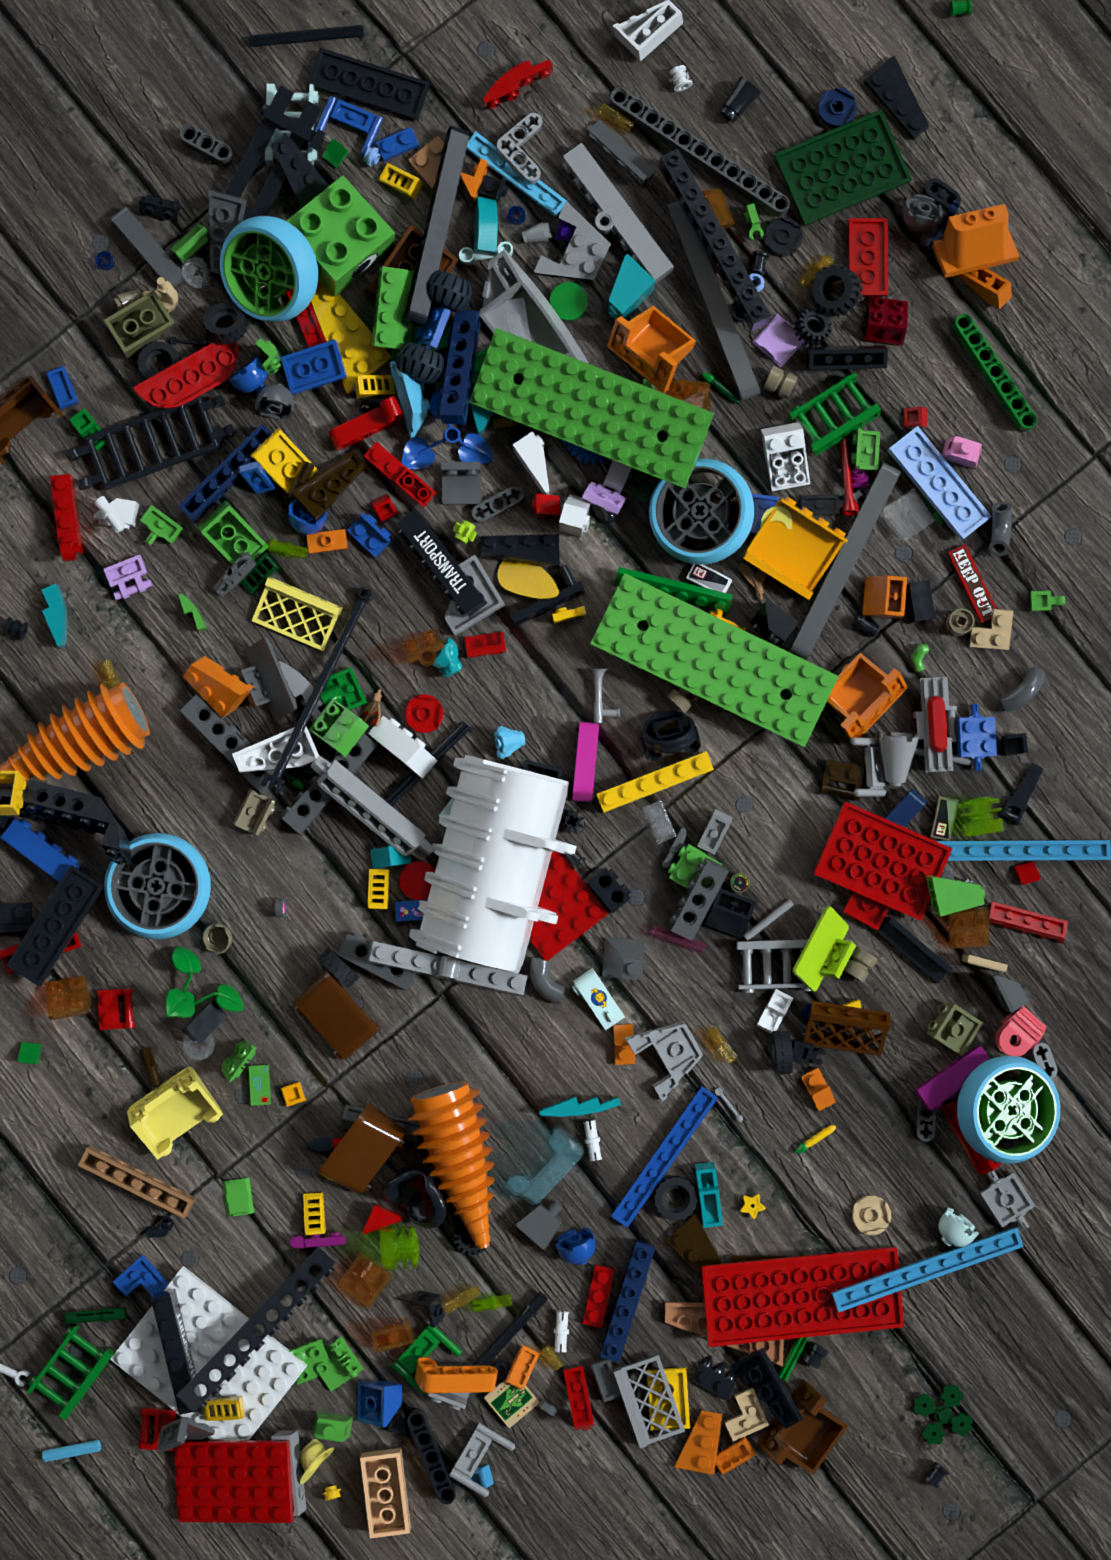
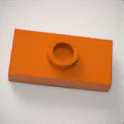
M345 529L307 535L309 554L348 549Z
M521 1345L504 1382L524 1390L540 1353Z
M744 1437L717 1453L716 1466L721 1474L724 1475L754 1457L756 1452L747 1438Z

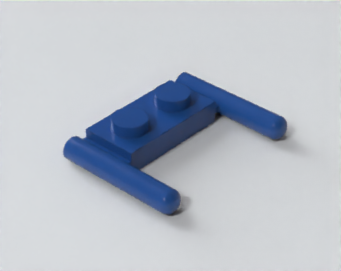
M330 96L315 132L318 129L324 131L330 117L332 120L363 133H368L360 152L364 156L367 149L372 146L383 118Z

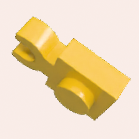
M585 606L572 610H567L566 607L555 610V614H552L554 624L586 615Z

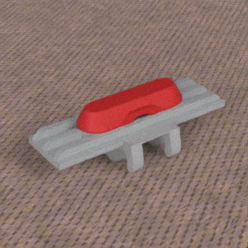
M947 677L920 678L922 712H914L913 719H917V734H914V736L918 735V740L923 739L925 772L953 771L952 742H957L955 721L957 706H949ZM947 718H948V734H949V737H947Z

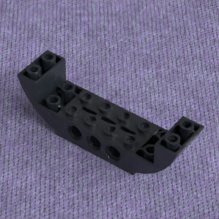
M28 780L22 794L23 807L20 808V816L27 814L40 821L46 819L56 825L66 824L69 828L75 830L81 828L91 834L101 833L104 837L100 845L106 851L105 853L110 856L111 861L119 865L123 863L131 864V849L127 835L100 797ZM13 786L0 791V805H10ZM0 815V831H6L14 815Z

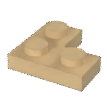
M993 609L991 628L973 627L970 632L969 646L1009 650L1013 610Z
M753 1388L735 1395L742 1414L725 1421L733 1441L769 1426Z

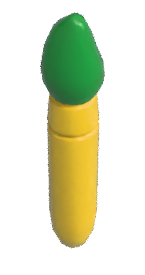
M830 1125L807 1141L801 1143L794 1152L797 1154L805 1152L809 1147L833 1133L836 1126Z

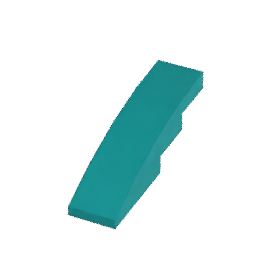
M576 1096L541 1109L539 1113L540 1116H580L620 1106L621 1102L617 1096L599 1103L596 1096L578 1103Z

